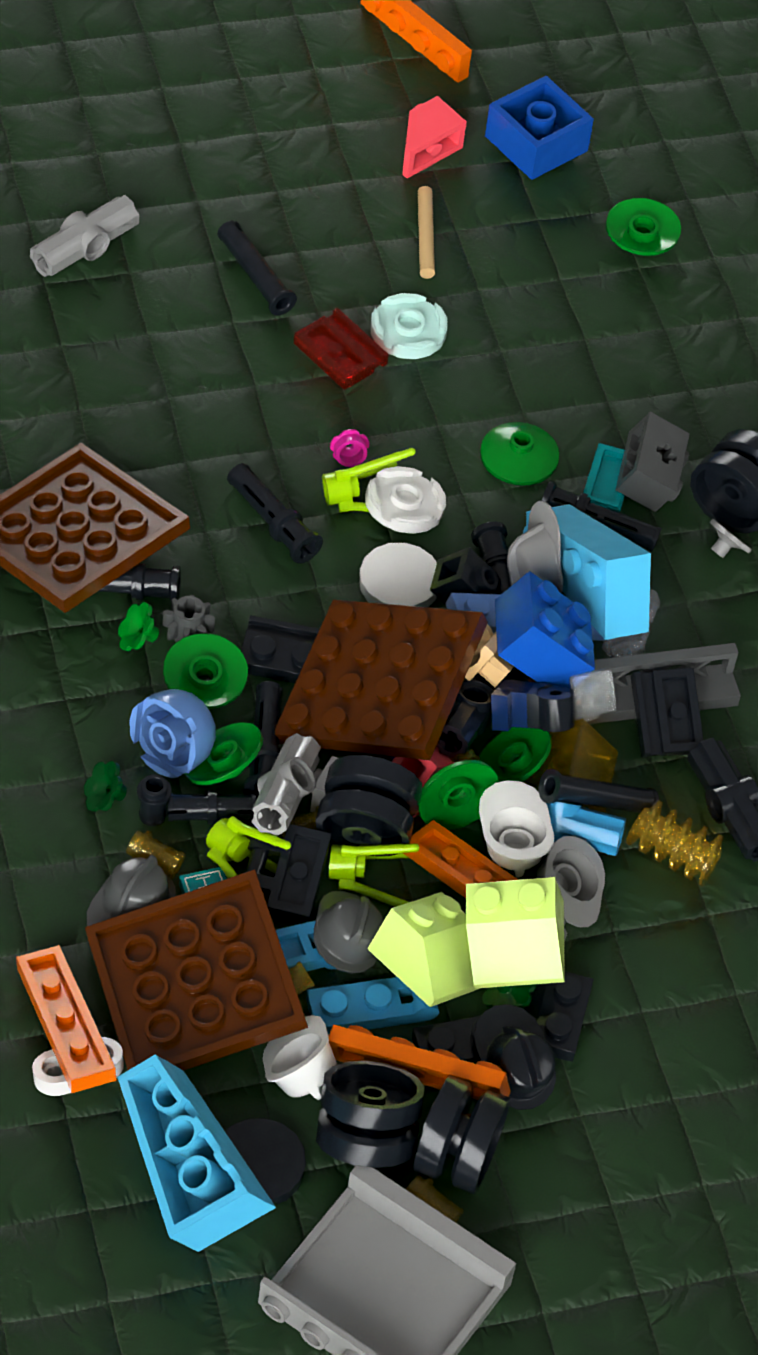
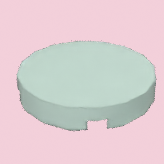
M400 293L388 296L372 312L371 336L376 345L390 355L404 359L427 357L438 351L446 340L447 316L442 307L437 303L432 305L426 302V297L419 294Z

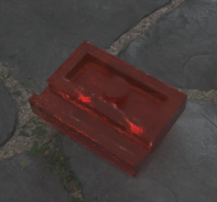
M338 308L333 310L331 316L319 318L295 332L294 344L344 390L373 374L378 366L384 367L388 364L389 354Z

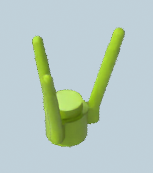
M409 448L348 469L322 474L323 491L327 505L338 504L340 513L348 511L369 512L366 503L353 502V497L360 496L358 479L376 475L377 472L384 468L396 467L398 465L397 461L413 456L415 449Z
M232 816L229 819L219 820L210 829L206 838V845L211 850L207 853V857L221 868L227 878L237 876V873L228 861L241 862L247 856L250 858L251 851L248 849L249 836L286 850L291 848V843L267 832L260 833L257 828L246 825ZM267 858L265 868L275 874L277 864Z
M415 843L367 846L332 844L329 879L339 880V890L354 891L394 907L409 903L406 900L358 883L355 880L356 877H365L367 859L409 858L403 853L417 852L420 847ZM396 854V855H392V856H369V855Z

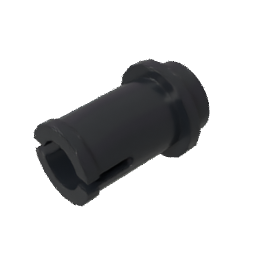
M157 774L148 775L137 786V796L141 801L139 817L148 826H159L164 823V816L167 817L166 805L171 798L172 789L170 783L164 777Z

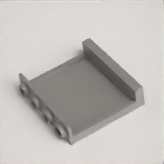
M355 1166L350 1172L348 1187L272 1280L267 1277L261 1280L258 1303L271 1319L279 1323L285 1321L298 1330L302 1338L310 1346L318 1350L324 1348L332 1355H458L511 1286L516 1263L376 1169Z

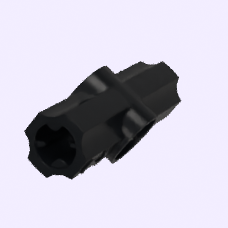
M479 673L471 681H463L437 743L441 754L451 758L459 754H466L476 737L485 733L489 717L492 714L491 694L501 682L494 687ZM507 674L504 679L511 680L512 677Z
M714 738L701 741L698 746L689 751L687 760L705 789L708 811L716 823H725L745 859H751L753 862L758 861V787L752 777L741 775L722 741H716Z

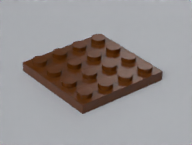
M79 443L0 494V566L66 613L190 529L189 516L83 443Z
M333 599L276 725L275 735L279 739V744H284L287 738L298 733L305 737L312 736L321 746V749L430 760L488 622L483 612Z
M255 869L85 927L117 1037L123 1050L127 1070L156 1054L184 1071L308 1028Z

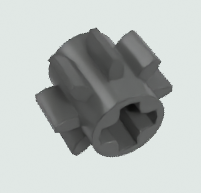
M194 595L184 596L178 600L173 598L171 610L163 611L162 626L168 627L167 639H174L178 642L190 635L214 632L215 617L210 615L209 602L203 603Z

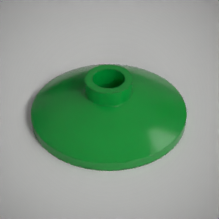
M632 198L619 202L609 211L606 220V230L611 240L625 251L637 255L651 256L665 253L677 244L681 234V223L675 212L663 203L647 198Z
M509 422L494 427L483 438L480 449L482 463L490 474L503 482L521 486L534 485L548 479L555 472L560 456L557 443L549 433L540 427L523 422Z
M201 633L187 636L170 648L164 660L163 676L168 689H179L193 693L204 702L208 709H214L231 703L242 693L247 682L248 666L243 653L234 643L218 635ZM206 675L210 677L211 680L204 681L200 680L198 677Z
M247 722L233 723L217 729L216 739L209 757L193 771L185 773V775L192 783L197 785H211L237 777L258 755L263 744L262 733L257 726Z
M512 727L509 731H503L493 738L479 755L478 761L490 765L496 772L499 782L507 780L523 782L532 776L546 761L552 747L551 734L541 729Z
M478 760L459 761L442 768L422 788V796L418 808L420 817L426 824L435 820L447 830L459 829L475 822L480 818L479 800L487 788L499 782L496 772L490 765Z

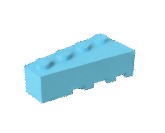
M570 504L552 507L560 528L562 592L571 601L579 602L587 608L591 615V625L604 640L649 632L651 553ZM526 511V526L523 533L528 531L530 511Z
M155 1054L118 1076L169 1238L199 1252L276 1208L183 1070Z

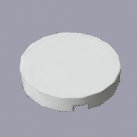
M396 466L384 468L377 472L375 478H371L365 493V503L371 516L383 526L397 532L415 534L427 532L439 524L446 507V495L440 484L432 477L431 481L422 477L423 472L417 469Z
M387 543L376 547L364 557L359 573L360 591L369 603L429 607L437 598L430 591L437 562L431 554L421 547L408 543Z

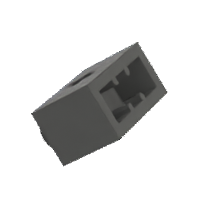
M650 411L628 433L615 490L654 512L667 501H674L683 486V481L680 480L682 468L689 457V452L686 449L690 433Z

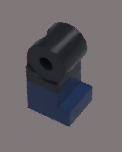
M504 679L491 694L492 730L509 731L512 727L541 729L547 732H562L575 726V692L571 688L556 686L550 683Z

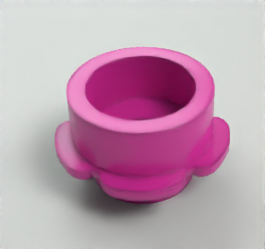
M355 429L342 431L330 443L334 459L345 467L360 465L367 457L369 440L365 434L360 435L359 431Z

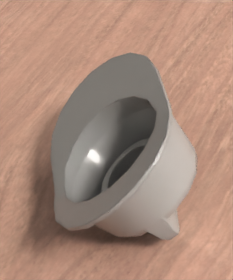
M537 501L532 506L529 514L528 531L518 536L508 549L507 568L511 586L531 571L543 581L548 580L552 582L559 592L562 593L560 528L552 507L546 501Z
M563 836L554 842L548 856L538 868L536 878L555 877L564 900V920L576 927H589L597 921L600 913L602 893L605 885L603 862L597 851L586 840L576 836Z

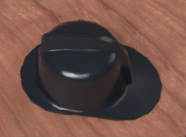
M510 1004L495 1005L484 1011L476 1022L473 1035L480 1061L495 1064L503 1072H506L511 1091L509 1095L511 1098V1108L527 1110L543 1104L554 1089L556 1061L555 1054L550 1044L546 1041L536 1019L523 1008Z

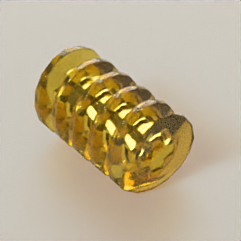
M660 800L651 808L646 807L642 810L628 833L626 844L630 846L640 839L639 851L643 854L650 852L655 847L654 860L660 863L670 856V869L676 871L685 864L684 877L690 880L700 873L699 885L703 886L720 859L723 836L719 834L711 842L706 841L708 831L706 826H703L695 834L692 833L693 819L690 817L682 824H676L678 814L676 809H673L663 817L661 815L663 802Z

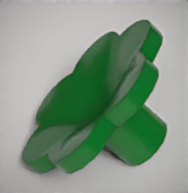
M146 602L140 605L133 604L128 609L126 618L120 623L118 628V635L121 637L119 645L122 650L127 652L132 648L139 650L144 645L145 640L154 642L157 639L159 628L154 626V618L151 616L153 610L151 604Z

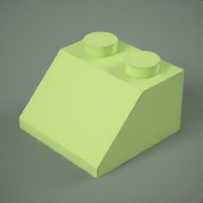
M555 877L466 884V929L475 989L565 982L564 900Z
M440 892L391 908L367 949L429 1007L480 989H475L466 929V914L461 910L460 904L455 899Z

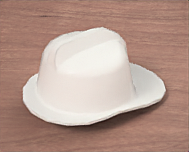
M507 780L498 782L484 791L479 800V815L488 853L497 865L508 870H514L516 878L522 877L525 870L537 865L554 845V832L548 806L542 801L539 792L534 787L519 781Z
M310 1015L305 1016L308 1028L268 1042L263 1053L265 1077L268 1082H275L287 1095L301 1097L310 1093L314 1098L320 1100L324 1073L332 1066L337 1065V1062L329 1044L325 1022L319 1016Z

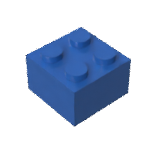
M546 75L489 104L485 137L524 174L533 180L587 152L594 119Z
M531 571L495 599L498 656L536 682L550 683L572 688L595 670L591 615L583 604L571 601L560 593L552 582L548 580L543 581Z

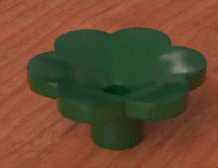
M100 761L94 766L92 776L87 779L84 785V794L87 796L86 807L88 810L93 812L99 809L107 811L112 807L114 799L122 801L125 798L127 787L122 784V778L119 776V763Z
M537 984L491 987L484 992L482 1001L487 1008H492L495 1005L510 1004L524 1009L531 1003L532 996L530 993L535 990Z

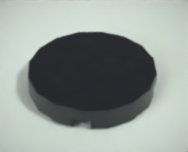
M267 1118L246 1119L231 1125L225 1131L273 1203L277 1202V1204L287 1201L299 1189L306 1168L305 1149L298 1136L288 1127Z

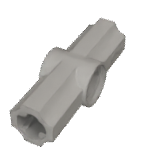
M126 195L114 198L87 215L83 211H76L65 219L60 227V231L30 248V258L34 262L36 270L44 277L48 275L53 276L83 257L88 261L96 260L104 254L111 240L139 224V213L136 211L133 201Z
M296 733L287 738L271 771L258 779L259 796L252 808L254 817L251 822L260 833L267 832L277 836L285 832L293 819L302 797L315 790L316 780L313 773L320 760L318 753L321 746L312 736L305 737Z

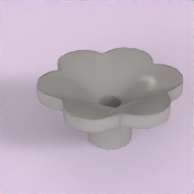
M712 519L710 521L719 536L711 549L720 557L724 558L731 548H738L747 553L751 552V548L716 520Z

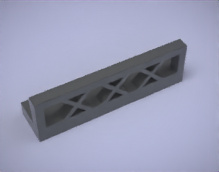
M729 643L594 660L595 670L587 676L600 674L601 676L594 680L583 681L582 679L571 688L575 692V720L577 726L636 719L631 675H626L633 670H641L639 672L648 673L655 670H666L674 665H681L677 669L694 668L699 711L738 706L741 695L733 674L738 656L736 644ZM723 660L722 664L705 666L711 661Z

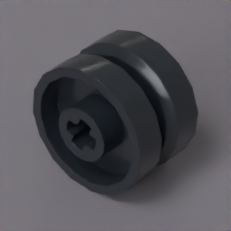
M738 429L728 432L691 474L690 487L694 499L702 511L709 518L716 520L720 525L732 532L747 534L758 530V433L751 430Z
M352 755L336 759L328 770L324 785L325 796L320 801L315 820L316 829L331 833V843L339 845L410 844L414 828L413 816L418 812L422 796V783L417 776L405 767L383 758ZM396 854L369 855V856H392V855H396Z
M365 1060L348 1061L332 1066L324 1073L321 1096L323 1108L319 1111L316 1142L322 1151L328 1155L356 1166L371 1168L393 1167L407 1162L416 1154L419 1123L417 1120L421 1117L424 1085L417 1076L403 1068L388 1063Z
M449 1075L442 1085L436 1101L431 1106L424 1123L413 1170L436 1180L445 1173L454 1155L456 1157L451 1172L453 1187L476 1195L500 1140L509 1112L511 1098L487 1090L478 1099L472 1114H469L474 1095L472 1084Z

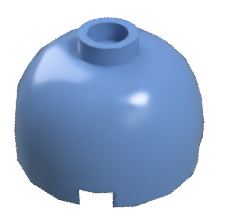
M169 689L148 696L133 708L129 720L130 736L133 744L139 741L142 749L145 751V754L140 756L142 760L156 773L169 778L179 777L198 767L209 757L216 739V725L211 712L202 700L193 693L184 690Z

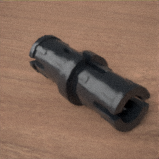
M207 790V794L171 793V798L168 801V822H173V820H207L208 825H214L217 820L229 819L232 816L238 820L252 821L254 817L252 808L256 802V793L217 794L216 790Z

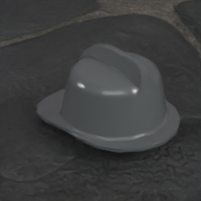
M150 855L148 859L131 858L117 865L90 903L87 910V926L175 897V885L170 876L158 865L157 858L153 855Z
M332 891L323 896L318 906L313 937L317 951L328 964L340 971L351 974L365 972L373 967L377 960L367 948L384 920L381 912L375 905L370 903L368 897L362 896L360 898L355 894L345 891Z

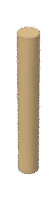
M422 186L418 189L420 276L429 279L435 275L433 191L428 186Z

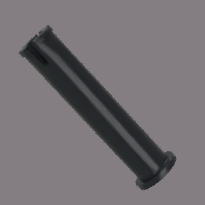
M231 220L224 223L219 228L217 236L223 241L267 300L270 312L275 316H281L289 312L297 302V296L294 291L287 290L237 221Z
M547 769L539 781L538 791L540 798L548 804L555 803L558 800L641 813L647 816L654 814L653 811H656L659 805L658 792L653 788H642L561 775L556 769Z

